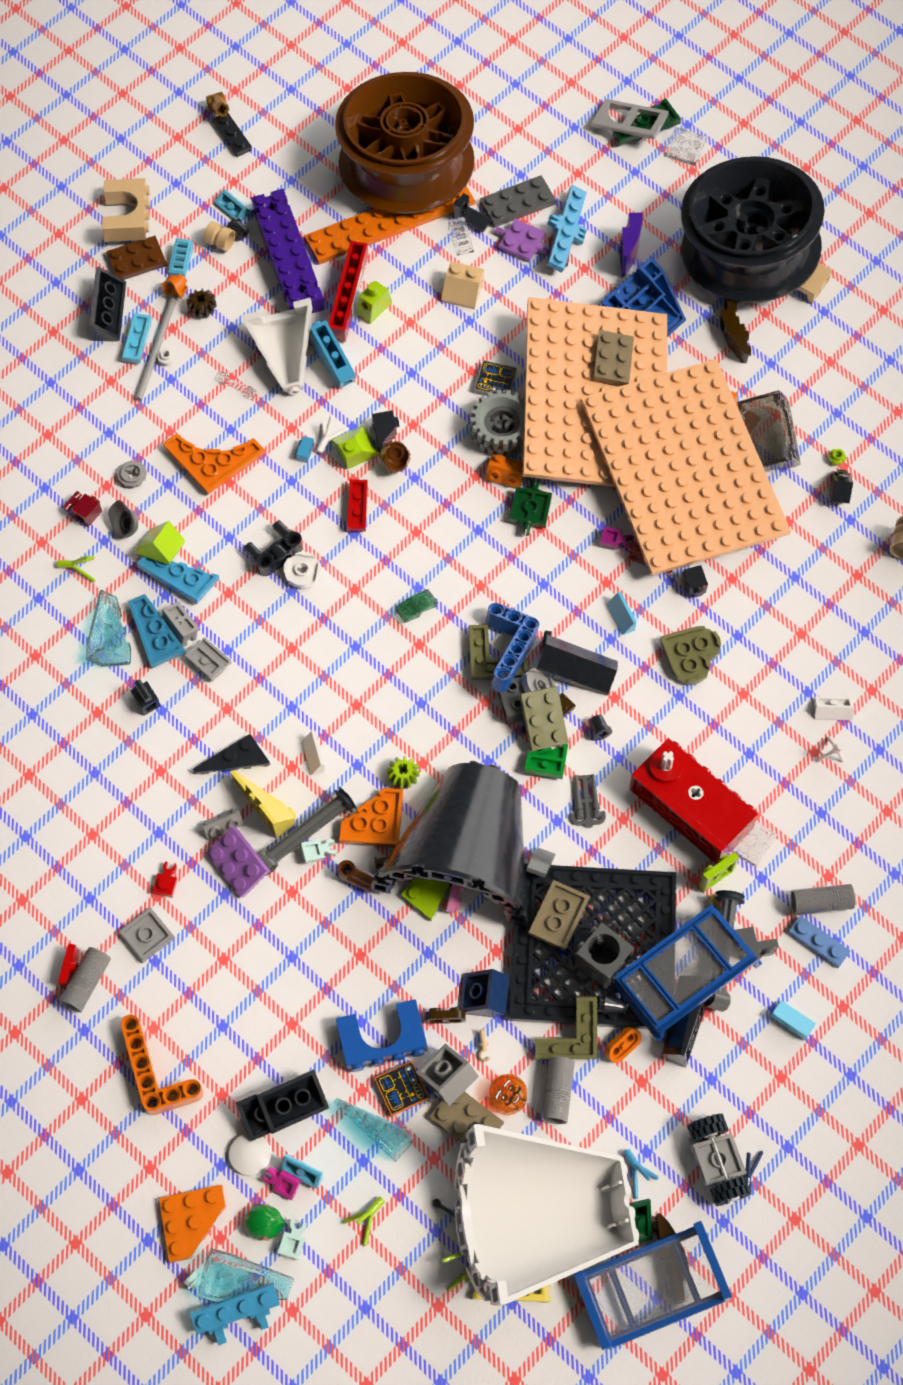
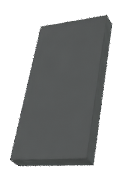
M540 175L480 198V204L487 216L492 219L491 223L496 228L514 219H519L556 205V199L544 178Z

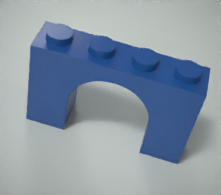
M416 999L396 1004L401 1033L398 1040L387 1048L378 1049L365 1043L360 1034L356 1014L336 1018L347 1071L358 1072L363 1070L365 1066L372 1065V1067H378L383 1065L385 1061L392 1060V1062L404 1060L406 1056L418 1057L428 1051Z

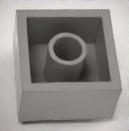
M446 1043L416 1071V1074L425 1086L449 1106L479 1077L471 1064Z

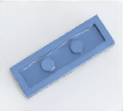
M801 915L788 932L837 968L841 966L851 951Z

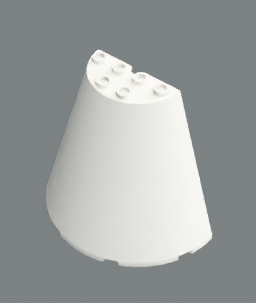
M480 1124L473 1125L466 1133L468 1141L461 1144L455 1171L454 1189H459V1202L454 1203L456 1230L461 1255H467V1262L470 1267H466L470 1281L478 1295L484 1301H490V1305L498 1306L512 1302L639 1244V1232L636 1229L634 1220L635 1210L628 1203V1198L631 1197V1188L628 1185V1170L623 1157Z

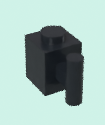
M140 679L136 680L134 688L130 691L134 701L145 716L161 707L149 683L147 681L142 683Z

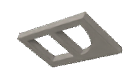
M605 99L591 122V127L655 139L669 114L665 110ZM610 107L629 111L622 124L610 118L608 114ZM638 113L658 117L651 130L631 126Z

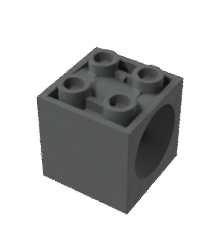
M601 923L598 927L594 926L588 934L589 938L587 941H582L576 948L574 965L607 990L615 980L614 976L621 972L631 960L635 947ZM596 946H605L614 952L616 960L609 964H599L591 958L589 951Z

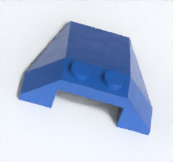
M652 256L615 291H612L601 301L605 307L667 314V337L686 321L663 268Z

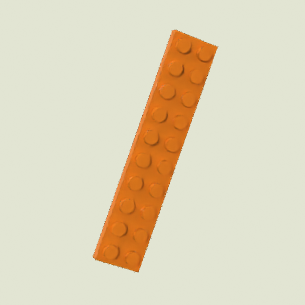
M466 186L451 201L424 212L403 214L374 208L306 234L305 240L317 263L320 265L346 255L350 241L368 243V246L454 213L453 204L463 193L469 196V207L475 205V199Z

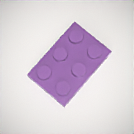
M231 826L206 852L240 898H244L270 872L236 826Z

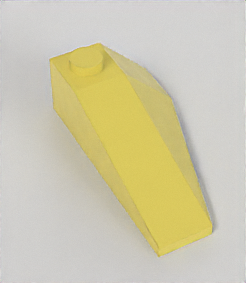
M236 771L230 772L234 783L276 838L296 825V815L290 807L286 808L281 801Z

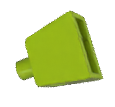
M377 281L369 283L368 287L359 296L357 315L371 324L392 304L389 290Z

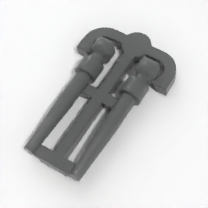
M574 775L575 811L577 813L570 814L572 823L576 826H585L586 828L602 824L605 821L606 813L605 811H599L600 803H598L595 775ZM591 779L592 785L591 799L588 798L587 780ZM578 780L583 781L584 799L580 797ZM581 803H585L586 819L584 821H577L582 820L584 817L582 812L583 804ZM589 803H592V810H594V819L599 820H593L592 818H590Z

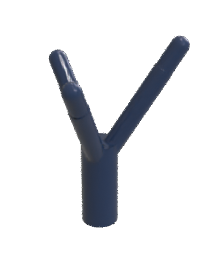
M762 1150L756 1157L751 1169V1153L747 1152L745 1170L747 1174L744 1176H746L751 1193V1177L764 1153Z

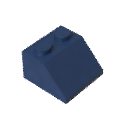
M494 969L464 973L460 998V1008H462V1011H465L467 1015L484 1017L505 1015L509 975Z

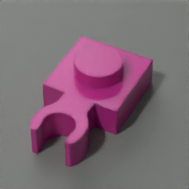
M268 1167L265 1172L269 1173L271 1177L266 1174L262 1178L263 1181L274 1184L275 1192L292 1200L297 1193L301 1179L285 1170L279 1174L275 1168Z

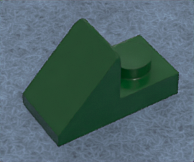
M648 1198L629 1203L635 1210V1226L639 1232L638 1243L652 1240L651 1200Z

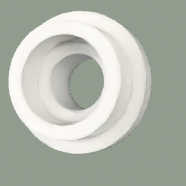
M169 348L160 350L157 355L158 361L165 366L171 365L175 360L174 351Z

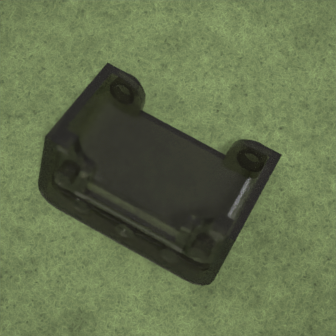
M780 390L738 401L739 412L745 422L764 470L770 471L800 466V455L788 398Z

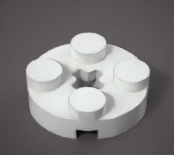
M295 553V556L289 557L284 564V575L287 583L296 588L314 587L321 577L320 562L311 553ZM302 567H305L307 572L300 573L298 569L300 570Z

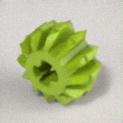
M405 755L403 760L396 757V762L390 761V768H387V774H389L388 781H393L392 785L394 787L400 784V789H403L404 785L410 789L411 783L416 784V777L420 776L419 766L414 764L413 758L407 761Z

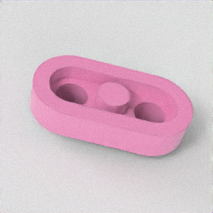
M452 884L447 912L454 913L455 909L459 910L462 898H458L459 891L464 890L463 886Z

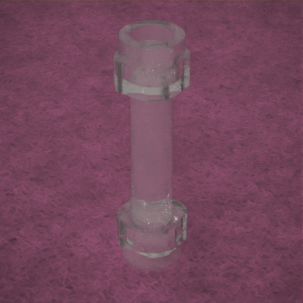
M219 371L215 376V380L221 385L227 384L238 390L247 399L252 400L256 395V390L251 386H243L229 378L225 372Z

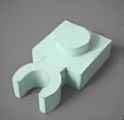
M320 839L301 843L300 848L304 863L322 861L325 859L324 854L328 856L336 855L337 849L330 850L328 848L329 845H334L335 841L330 839L325 844H321Z
M293 1218L290 1222L291 1233L284 1232L278 1254L299 1260L305 1238L300 1237V1235L305 1232L307 1223L303 1222L302 1227L297 1229L295 1228L296 1219Z

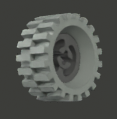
M496 390V394L493 395L492 391L487 393V398L482 395L479 398V403L477 401L474 403V409L471 410L470 431L475 446H480L481 452L485 453L487 450L488 456L491 457L494 453L498 455L507 454L508 458L512 457L513 452L517 455L521 453L524 437L525 397L520 399V394L517 392L513 396L511 395V390H506V394L502 393L501 390ZM500 419H502V426H503V429H504V434H502V427H501V424H499V423H500Z

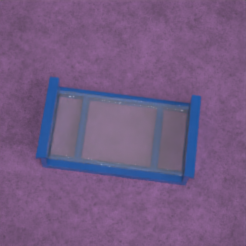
M711 904L614 976L616 982L612 985L621 997L627 1001L629 1007L656 1041L659 1042L664 1038L665 1030L752 965L756 969L762 965V962L721 913Z
M702 1221L694 1223V1226L590 1270L585 1272L580 1270L574 1273L602 1350L613 1349L731 1300L732 1294Z

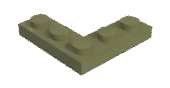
M469 625L471 680L493 679L494 671L501 659H490L488 625ZM528 658L524 659L514 678H521V676L528 672Z
M576 996V1037H535V1059H549L552 1056L570 1059H597V996Z

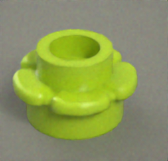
M832 449L828 456L830 463L835 466L841 465L847 458L844 454L845 452L842 449Z

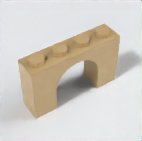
M145 178L104 180L106 205L129 204L136 207L134 211L127 215L102 217L104 242L146 240V233L149 232V222L147 220H150L149 209H147L150 208V199L147 197L150 196V185H146Z

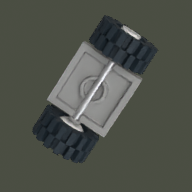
M723 1113L706 1116L687 1125L692 1141L696 1143L691 1147L705 1187L715 1185L710 1188L715 1206L729 1204L751 1195L746 1176H744L747 1173L733 1134L721 1136L729 1130Z

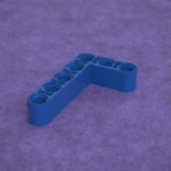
M492 603L488 607L486 624L491 628L513 636L512 641L494 671L491 684L496 692H505L535 642L540 623L532 616L499 603Z

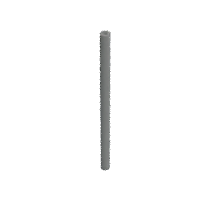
M175 295L170 297L135 397L138 401H142L178 298Z

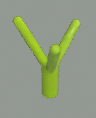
M86 555L76 560L57 561L58 568H74L92 582L96 581L77 566V564L93 560L94 556L89 557Z
M380 1196L367 1210L343 1220V1223L346 1224L358 1219L356 1223L360 1224L368 1217L363 1241L364 1246H367L373 1215L385 1203L384 1199Z

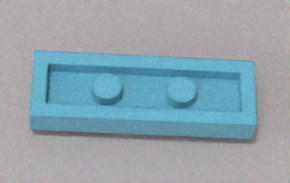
M134 313L122 355L123 361L141 363L152 323L151 315Z

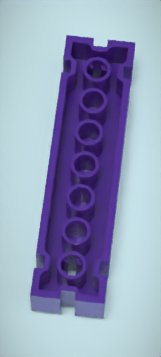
M284 188L270 192L271 196L265 197L264 194L250 197L252 211L258 223V228L284 301L287 303V309H294L293 302L311 298L312 313L325 310L320 287H318L314 270L291 207L288 205Z

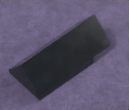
M547 634L537 669L553 674L555 679L608 696L617 673L618 661Z
M679 976L674 997L679 1006L703 989L702 977ZM704 1002L669 1027L666 1032L662 1055L683 1067H687L705 1013Z
M314 1069L235 1102L239 1119L251 1142L329 1109Z

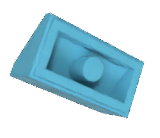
M225 189L222 190L214 202L230 217H238L241 221L252 212L249 207Z
M619 591L607 603V607L621 634L625 635L635 631L637 621L624 596Z
M782 1000L771 1015L772 1019L803 1040H806L816 1025L815 1022Z
M287 1154L284 1155L280 1171L285 1170L301 1179L302 1182L317 1189L323 1180V1172Z

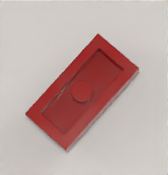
M68 943L58 979L61 988H66L78 967L79 949L75 944Z

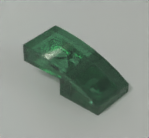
M426 589L397 605L395 610L404 623L419 618L421 613L437 607L438 601L429 589Z

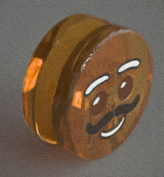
M500 1075L490 1085L489 1102L492 1108L499 1114L507 1116L517 1114L526 1104L527 1087L523 1080L516 1075Z

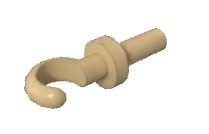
M484 1029L479 1030L481 1043H478L481 1050L478 1053V1057L481 1061L486 1062L490 1057L482 1059L481 1053L487 1051L486 1046H489V1043L485 1040Z

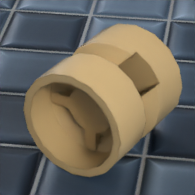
M213 221L207 225L203 235L205 243L216 245L217 248L223 251L230 250L235 240L234 230L228 227L222 228L220 224Z

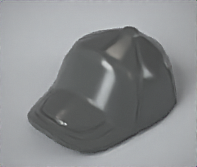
M117 500L108 511L112 529L117 537H130L138 530V518L122 500Z

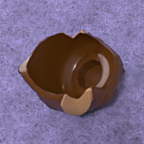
M400 441L386 443L380 453L382 466L388 473L403 471L408 467L411 459L409 450Z

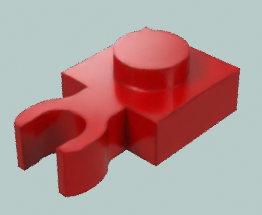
M165 861L163 865L164 874L157 873L152 892L155 895L173 898L178 881L177 877L173 876L177 871V865L174 863L172 869H167L168 862Z

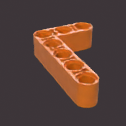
M135 1015L124 1016L121 1021V1028L142 1105L146 1112L150 1115H158L201 1100L204 1094L200 1082L195 1079H189L159 1089L142 1025ZM131 1022H135L136 1027L132 1030H128L127 1025ZM134 1042H142L140 1048L132 1049ZM140 1061H147V1065L144 1068H137ZM146 1080H152L153 1082L149 1088L142 1087ZM191 1087H198L196 1094H188V1090ZM177 1093L178 1098L175 1101H168L170 1094ZM151 1100H158L156 1107H148V1103Z

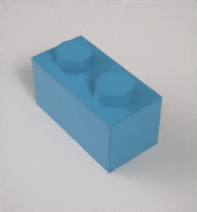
M303 436L302 440H299V448L296 449L295 456L297 461L308 463L314 447V438Z

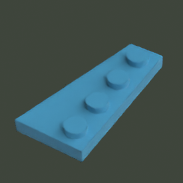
M145 556L137 562V568L196 604L219 581V575L205 573V570L200 568H190L182 562L176 563L172 561L168 565Z
M146 594L128 601L151 667L154 668L187 653Z

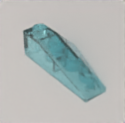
M104 590L99 591L86 644V660L101 667L129 665L131 663V646L129 642H126V628L122 627L120 618L122 614L118 599Z
M339 1098L334 1100L335 1106L395 1162L413 1144L412 1134L405 1127L400 1128L390 1121Z
M210 1248L203 1268L198 1298L219 1302L273 1282L279 1300H287L294 1278L234 1254Z

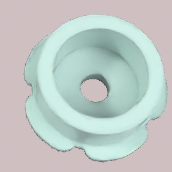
M195 1270L183 1282L187 1286L186 1289L192 1288L195 1290L203 1282L201 1279L203 1274H199Z

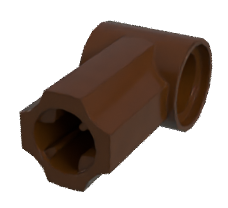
M350 860L341 861L338 865L340 881L350 883L370 893L375 875L355 866ZM344 869L352 870L348 875L342 873Z

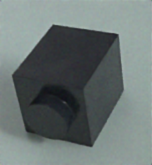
M702 566L683 569L682 581L688 597H699L706 593L708 582Z

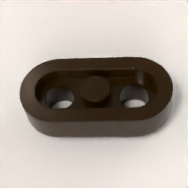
M452 1007L449 1010L430 1008L425 1013V1022L429 1024H451L466 1021V1012L462 1011L460 1007Z

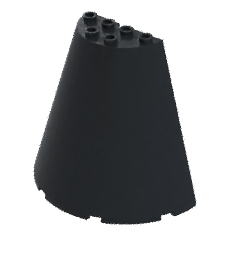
M477 761L450 766L374 876L371 890L390 894L395 881L410 880L413 876L449 882L468 889L484 892V896L494 903H502L504 905L503 911L507 921L527 926L528 912L522 799L518 781L499 770V767L495 765L487 766Z

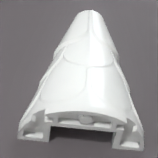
M311 298L293 302L294 309L265 317L259 311L242 315L243 323L266 359L267 366L283 390L290 395L299 393L303 386L312 314Z

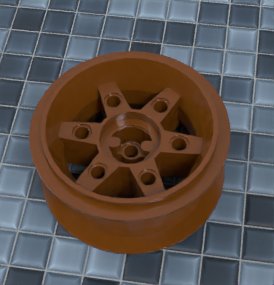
M419 72L384 74L369 79L357 86L344 98L339 106L335 120L336 136L342 147L338 161L339 172L346 188L361 202L372 208L391 213H419L432 210L451 201L462 192L470 181L475 163L474 150L470 142L474 131L473 110L464 94L449 82L439 77Z

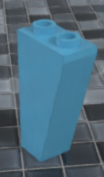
M327 321L313 323L309 331V343L338 388L340 389L354 382L356 374Z

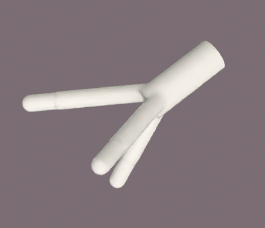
M333 416L329 417L326 428L325 423H322V439L316 449V452L320 454L323 453L328 441L349 430V427H346L328 437Z
M828 736V740L833 748L818 758L817 762H821L832 754H838L840 760L844 762L845 759L841 751L845 748V744L843 742L836 744L831 736Z

